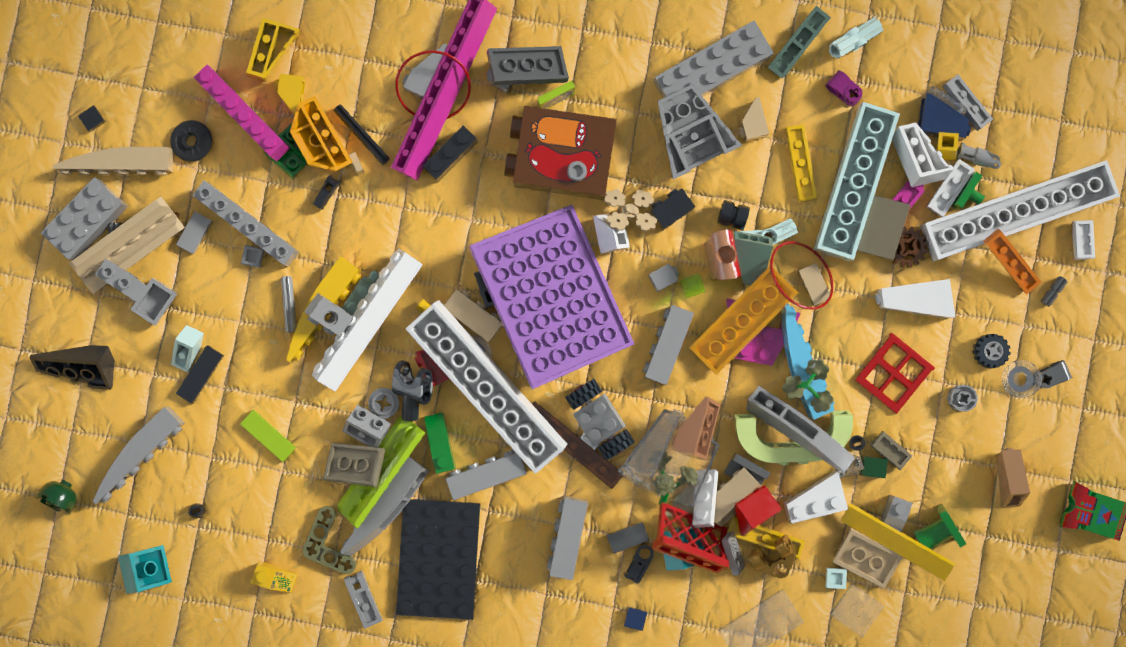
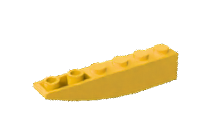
M340 256L316 288L304 311L317 293L336 305L340 299L344 300L350 292L348 290L352 284L355 285L361 278V275H359L361 270ZM304 311L291 341L287 356L289 363L299 361L304 354L302 350L306 345H311L315 339L314 334L317 330L321 331L324 327L320 323L316 326L308 320L309 316ZM327 313L324 316V320L328 317L329 314L331 315V313Z

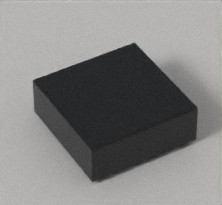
M94 105L78 115L89 132H92L106 122Z

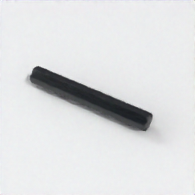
M341 104L336 106L334 109L336 115L382 165L387 164L390 158Z

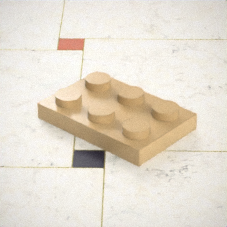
M850 528L832 562L885 589L903 557L859 531Z

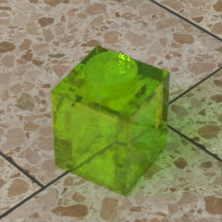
M699 274L679 281L685 299L706 292Z

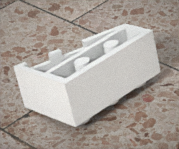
M835 470L783 503L787 520L791 524L848 510L839 472Z

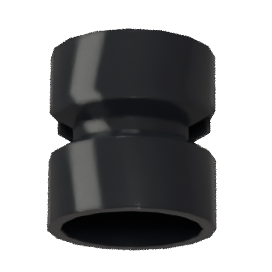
M724 200L717 224L724 226L731 224L734 229L743 231L750 207L741 204L735 206L734 202Z

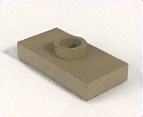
M881 431L869 445L900 471L912 457L908 451L884 431Z

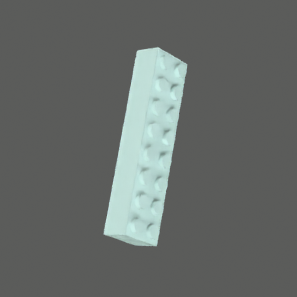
M862 102L858 106L813 248L814 251L848 262L854 260L900 113L866 102Z

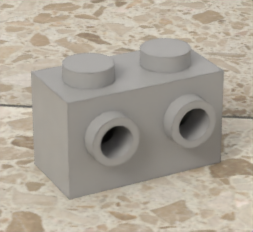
M357 405L346 420L343 432L370 447L378 448L386 436L391 423Z

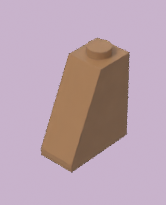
M1006 448L997 457L1001 508L1019 507L1030 494L1021 449Z

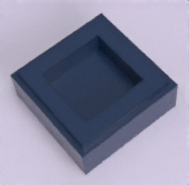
M628 607L624 626L643 631L648 612Z

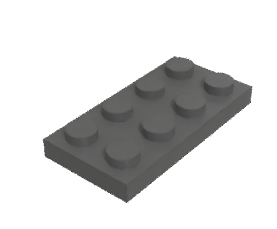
M561 46L488 48L487 50L493 85L568 82L569 76Z

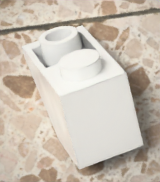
M609 214L593 216L600 253L616 252L630 247L626 228L623 231H619L616 228L612 229L607 222Z

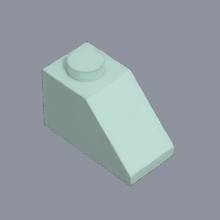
M186 325L175 339L171 365L188 373L201 348L204 333Z

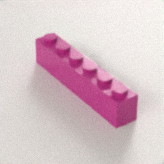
M208 64L194 76V79L276 162L290 149Z

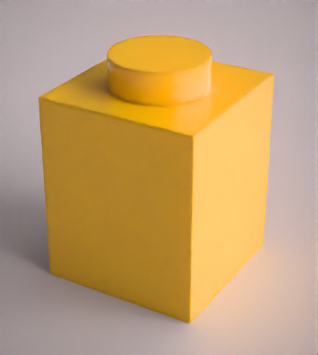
M939 132L937 151L942 153L944 160L956 161L959 133Z

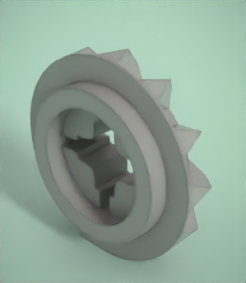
M379 388L370 395L368 406L371 413L383 419L389 418L398 410L399 398L392 390ZM386 395V402H389L392 406H385L382 411V405L376 401L383 400Z

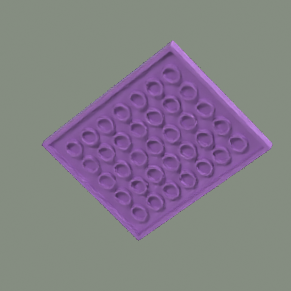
M573 205L469 246L531 389L634 345Z

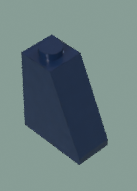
M926 93L922 96L918 126L926 135L939 137V132L959 133L958 141H962L966 136H969L971 126L968 125L969 119L931 93Z

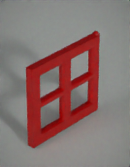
M890 333L888 339L855 378V381L897 414L935 368L895 334ZM893 344L906 354L896 368L883 359V356ZM910 358L923 367L913 382L899 372ZM876 365L890 374L879 389L866 379ZM893 379H896L907 388L896 403L883 393Z

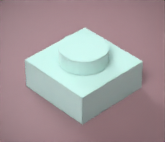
M826 568L825 587L846 589L847 569Z

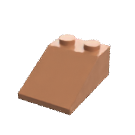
M705 396L677 430V434L672 440V450L685 456L707 460L721 404Z

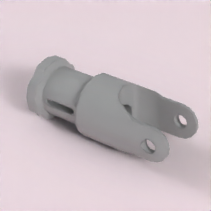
M963 142L958 147L956 159L962 158L971 161L972 164L998 169L1001 166L1000 157L985 149L969 147Z

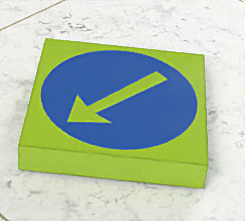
M569 81L538 97V107L548 109L575 95L573 82Z

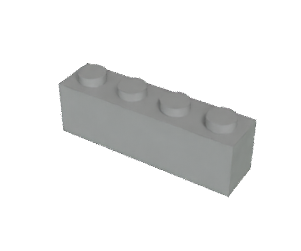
M674 305L670 309L666 308L663 319H666L664 326H659L656 334L659 339L657 344L653 343L649 352L652 355L650 362L646 361L642 371L645 373V378L667 385L694 315L693 312Z
M514 450L503 453L504 457L497 459L494 456L486 459V463L480 466L477 462L467 466L468 470L460 472V469L450 472V476L446 478L453 500L527 474L521 457Z

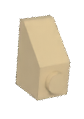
M760 97L755 98L740 123V127H738L740 138H744L745 143L765 138L769 135Z

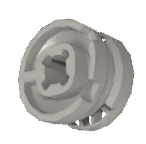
M956 385L947 394V402L953 410L967 412L972 410L977 404V393L968 385Z

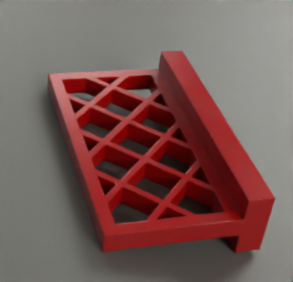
M666 503L660 504L657 539L653 541L652 549L717 574L729 568V560L725 559L726 553L722 544V540L727 534V527H720L714 523L713 527H704L706 532L702 534L699 528H695L692 525L693 514ZM666 511H669L674 519L672 521L668 520L665 515ZM681 517L687 519L690 524L689 527H685L680 519ZM676 521L681 532L677 533L671 523ZM664 527L668 528L673 537L670 538L663 535ZM691 527L697 535V538L694 540L688 532V529ZM712 530L721 532L720 540L716 538ZM683 533L689 543H683L678 535ZM706 534L709 535V537L714 543L711 546H709L706 539L704 538ZM699 539L705 550L699 549L695 541ZM713 546H716L719 556H716L711 548Z

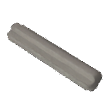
M291 276L281 277L285 329L286 332L292 333L297 328L293 282Z

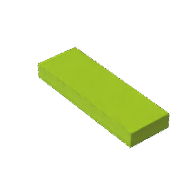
M252 410L240 424L282 462H285L297 448L255 410Z

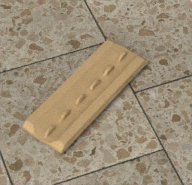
M161 196L69 264L90 292L95 294L108 284L95 275L105 259L110 260L126 271L185 227Z

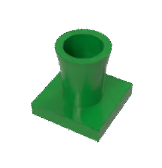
M943 504L935 507L941 519L913 531L918 541L931 550H934L952 537L960 548L967 544Z

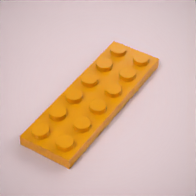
M770 266L690 346V349L715 375H718L790 302L775 285ZM773 268L779 286L787 296L793 299L799 292Z

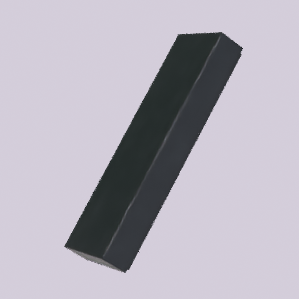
M207 345L176 394L194 404L225 355Z

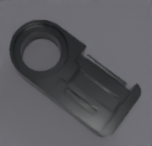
M643 544L637 548L633 555L635 560H632L626 571L627 574L624 573L627 579H631L637 584L640 583L654 556L653 549L649 545ZM643 548L650 550V556L647 559H643L639 555L640 550Z

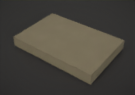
M874 195L857 251L893 261L909 213L910 204Z
M332 443L323 480L377 488L385 449Z

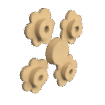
M618 189L606 192L605 203L610 204L612 207H622V213L613 212L612 215L607 217V222L612 229L616 228L619 231H623L625 226L629 225L627 219L632 220L635 218L637 220L636 225L640 226L641 230L655 229L657 218L651 216L650 213H639L637 208H648L649 205L654 203V198L651 197L650 192L637 190L636 194L632 196V199L635 200L634 205H625L626 196L621 194V191Z

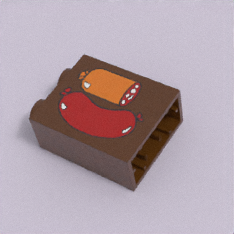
M524 106L523 116L513 115L510 138L519 139L517 154L507 153L504 176L514 177L513 184L515 188L604 200L617 119ZM575 161L582 162L587 168L586 177L579 182L572 181L567 174L568 166Z

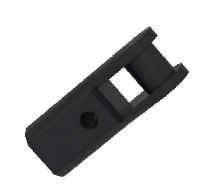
M329 175L312 204L323 210L341 181H336L332 178V175ZM328 185L333 187L330 192L326 190Z

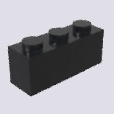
M463 125L423 165L424 169L439 183L478 143L477 138Z

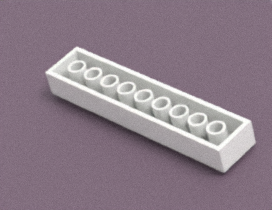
M1106 160L920 225L923 236H926L925 242L928 243L927 248L931 259L936 261L985 244L983 240L997 229H1000L1005 236L1120 197V194Z
M439 300L433 303L406 328L410 335L535 474L565 449L567 443Z

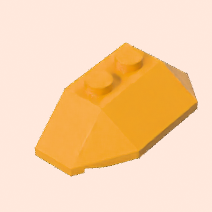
M313 96L299 103L290 134L308 166L336 172L352 164V160L317 98Z

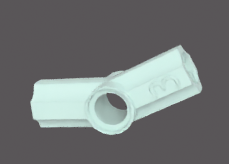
M873 17L858 28L854 27L829 45V53L832 57L839 59L851 51L855 52L864 46L867 41L883 31L882 24Z
M791 218L766 230L740 231L761 236L769 233L773 237V245L798 233L797 227Z

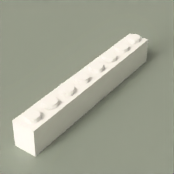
M398 249L391 255L388 265L380 271L377 281L369 287L366 297L358 303L357 310L351 315L353 319L341 336L336 335L335 342L331 347L327 348L324 358L314 367L312 376L317 381L333 391L337 390L423 264L401 249Z

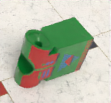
M1073 481L1068 495L1069 505L1063 512L1059 527L1082 529L1120 541L1126 522V502L1095 493Z

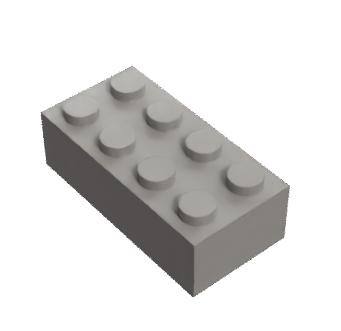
M94 177L48 224L41 234L67 259L74 260L108 228L109 223L114 222L128 208V205L102 180Z
M566 495L564 500L560 499L558 512L561 513L560 519L556 518L554 531L557 532V537L552 538L550 550L554 551L553 557L549 556L547 570L550 571L549 576L573 580L588 506V500Z

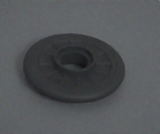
M184 121L177 125L172 132L170 139L171 148L175 155L184 161L194 162L201 160L209 153L212 147L211 132L199 121ZM190 136H195L196 143L193 146H188L186 142Z

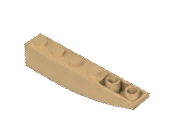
M170 147L110 148L72 157L54 164L53 169L59 171L62 175H72V172H79L80 175H91V172H98L99 175H110V172H117V175H129V172H136V175L147 176L148 172H155V175L167 176V173H173L174 152Z

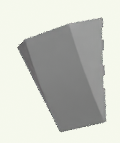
M693 84L657 101L673 180L690 172V169L742 146Z

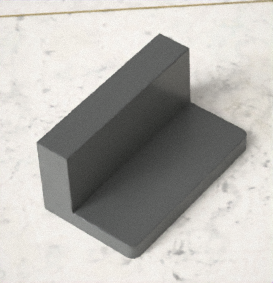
M734 453L724 471L726 475L732 477L737 470L745 468L760 484L763 483L764 479L767 480L770 472Z

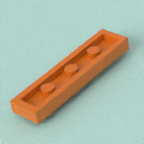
M1000 229L995 230L983 240L985 245L1026 295L1042 283Z

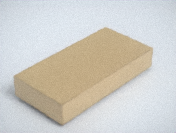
M812 264L798 271L813 306L826 301L830 292L817 264Z

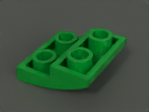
M290 124L279 135L290 149L277 162L266 152L265 155L289 177L294 179L304 169L307 162L290 134L292 126Z

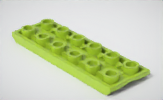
M402 416L397 419L378 446V448L385 449L377 488L351 484L337 505L340 513L357 529L425 434L412 421L403 420Z

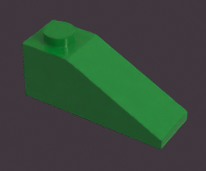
M443 412L424 417L436 474L456 469Z

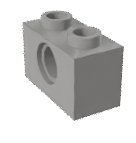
M319 293L316 294L304 311L309 316L308 320L316 326L320 323L324 326L323 330L332 336L334 333L341 336L353 319L347 311ZM327 313H331V317L324 320V316Z

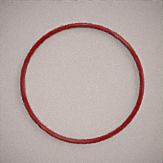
M429 50L412 55L401 65L395 79L396 94L402 106L415 116L416 113L411 111L402 101L398 90V79L403 67L419 55L435 53L445 55L456 61L466 74L468 81L467 97L462 106L454 113L448 115L447 119L459 113L468 102L471 93L470 77L463 64L454 56L441 51Z
M796 241L781 243L774 249L770 258V270L773 281L782 295L791 303L803 309L817 310L827 305L833 295L834 285L830 269L823 258L811 247ZM787 244L800 245L813 252L821 260L828 272L831 283L830 295L825 303L817 307H807L792 300L781 289L773 271L774 255L780 247Z

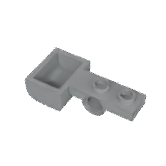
M108 259L104 260L95 273L96 276L134 300L135 303L130 310L154 326L159 323L178 295L176 291L156 278H152L146 285L136 276Z

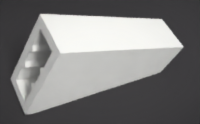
M950 279L881 288L875 294L876 303L880 306V309L946 319L955 317Z

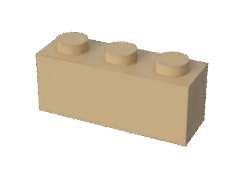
M456 289L445 303V308L488 342H491L503 325L500 322V317L494 312L491 315L486 312L485 305L478 300L476 303L469 299L471 295L463 289L460 292Z
M745 468L737 470L728 483L725 482L718 488L714 521L720 527L736 514L735 503L761 487V484Z

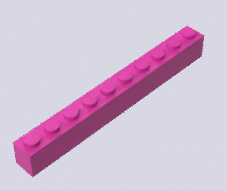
M468 0L445 50V53L458 59L467 72L497 11V8L487 0ZM445 55L442 56L391 166L395 171L417 181L466 78V74L461 66L453 59Z

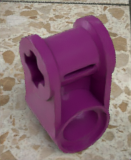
M840 70L825 84L832 94L848 106L856 105L862 97V89ZM854 93L855 97L850 98L849 95Z

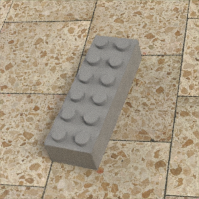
M754 20L655 77L654 84L663 98L691 84L704 97L770 59L774 52Z

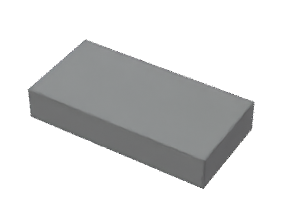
M194 211L176 245L195 254L213 221Z

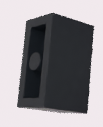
M674 189L667 194L668 199L663 202L660 199L651 206L653 209L650 211V214L657 218V223L663 231L695 208V205L683 189L679 191Z

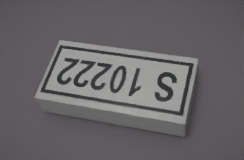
M734 531L728 532L723 538L722 544L733 576L740 575L745 564Z

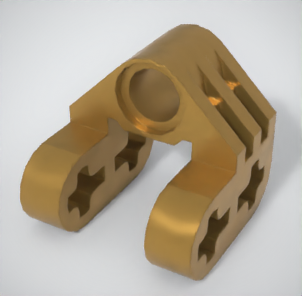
M787 534L777 538L775 541L776 549L781 557L774 560L772 564L762 547H758L750 552L749 559L755 570L781 579L788 576L797 551ZM778 564H783V565H785L786 568H787V571H786V572H781V571H779L778 568H777V565H778Z

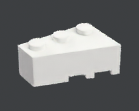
M917 123L899 126L894 132L892 142L911 187L945 180L953 172L954 168L952 165H948L944 161L942 153L935 150L930 144L931 140Z

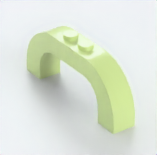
M849 410L830 412V426L827 434L844 447L852 433L853 414ZM734 414V427L737 437L743 448L754 458L764 462L778 463L779 465H789L790 462L808 464L809 462L822 460L796 442L769 443L761 440L756 434V418L754 414Z

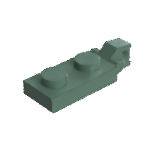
M373 270L368 278L364 276L342 309L353 315L357 310L358 303L368 294L369 287L379 278V273Z

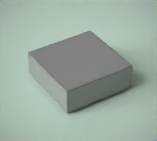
M245 245L241 264L261 268L264 250Z

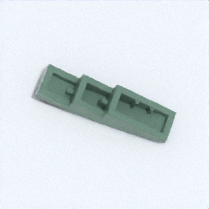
M815 6L768 68L783 79L831 17Z

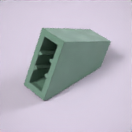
M734 231V242L744 284L750 286L767 269L773 248V240L771 237Z

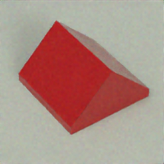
M761 486L735 503L740 535H746L782 510L766 486Z

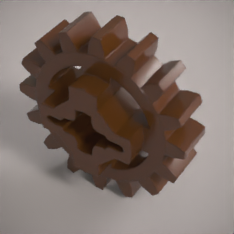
M906 226L903 228L902 235H910V237L907 239L901 237L893 264L895 265L899 262L900 268H903L905 264L908 268L912 267V263L915 266L919 265L918 259L924 260L925 257L922 254L928 253V250L924 249L928 243H923L926 236L920 237V230L913 232L914 227H910L908 231ZM909 243L908 249L910 250L905 251V244ZM907 255L913 257V259L911 260H905L903 258Z

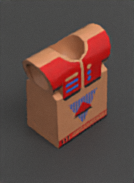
M722 230L710 235V240L704 243L711 281L717 279L727 280L741 276L733 232L731 230Z

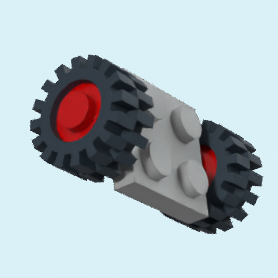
M592 379L585 385L583 384L575 389L574 392L565 398L573 410L586 403V406L573 413V416L593 447L607 439L606 442L598 447V450L607 461L623 452L635 441L627 429L614 435L626 427L606 394H603L594 401L591 400L602 392L595 379Z

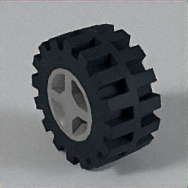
M998 334L981 336V338L976 340V344L973 345L974 359L985 368L1003 366L1009 360L1008 356L1011 355V352H1009L1011 347L1007 344L1008 341Z

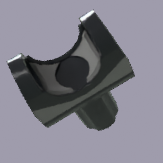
M401 360L394 368L392 392L403 397L402 419L405 421H417L419 403L426 405L432 397V372L429 369L421 368L416 378H414L410 363Z

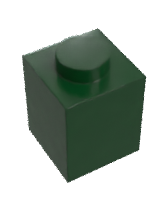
M861 456V459L857 461V471H859L861 476L886 479L888 459Z

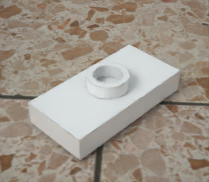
M1093 220L1073 221L1074 260L1095 259Z

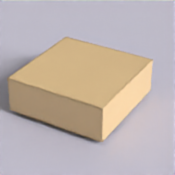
M356 153L350 154L349 157L353 162L352 165L357 175L365 173Z

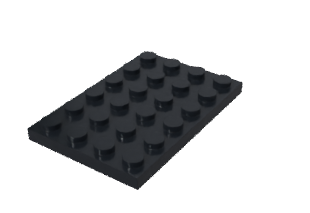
M410 499L404 507L402 514L396 615L473 620L481 503Z

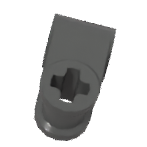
M1065 360L1055 362L1034 373L1033 386L1039 389L1051 388L1073 378Z

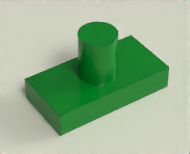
M978 172L972 173L951 207L955 209L963 208L968 199L977 205L983 201L985 196L975 190L982 177L981 174Z

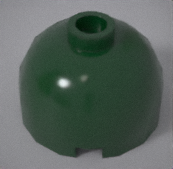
M61 480V482L50 481L44 484L39 489L35 498H42L40 500L41 503L60 512L61 508L66 511L65 515L70 516L76 505L77 496L71 489L72 484Z

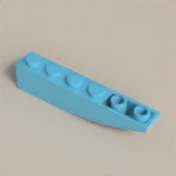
M787 304L781 310V323L789 370L792 377L800 376L802 381H807L810 375L806 373L805 369L808 366V361L813 359L810 354L812 349L807 341L805 342L803 337L804 330L795 319L797 317L795 309ZM812 380L811 387L816 393L826 390L827 384L825 380ZM808 389L803 391V396L800 399L809 419L815 420L835 410L833 407L835 403L833 402L828 411L816 413L814 407L810 404L814 395Z

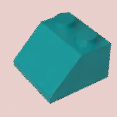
M164 545L118 556L126 594L138 593L172 583Z

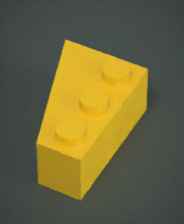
M262 18L246 71L247 76L266 82L300 35V29Z

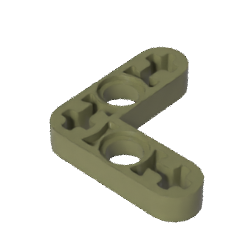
M324 506L318 511L303 547V554L306 558L343 574H350L357 567L355 558L343 555L340 551L324 545L336 518V510L332 506ZM329 509L332 517L327 518L325 522L329 524L327 527L325 524L318 523V521L322 522L325 515L322 513ZM317 527H322L325 530V535L322 538L317 537L314 533ZM311 538L321 542V545L319 543L316 544L315 550L317 553L312 555L309 554L310 551L307 549L313 546L314 541H311ZM327 552L335 555L333 563L326 562L325 554ZM339 556L342 557V559L340 560L342 562H347L348 560H350V565H352V568H348V570H346L345 565L341 563L338 564V567L335 566V564L339 560Z

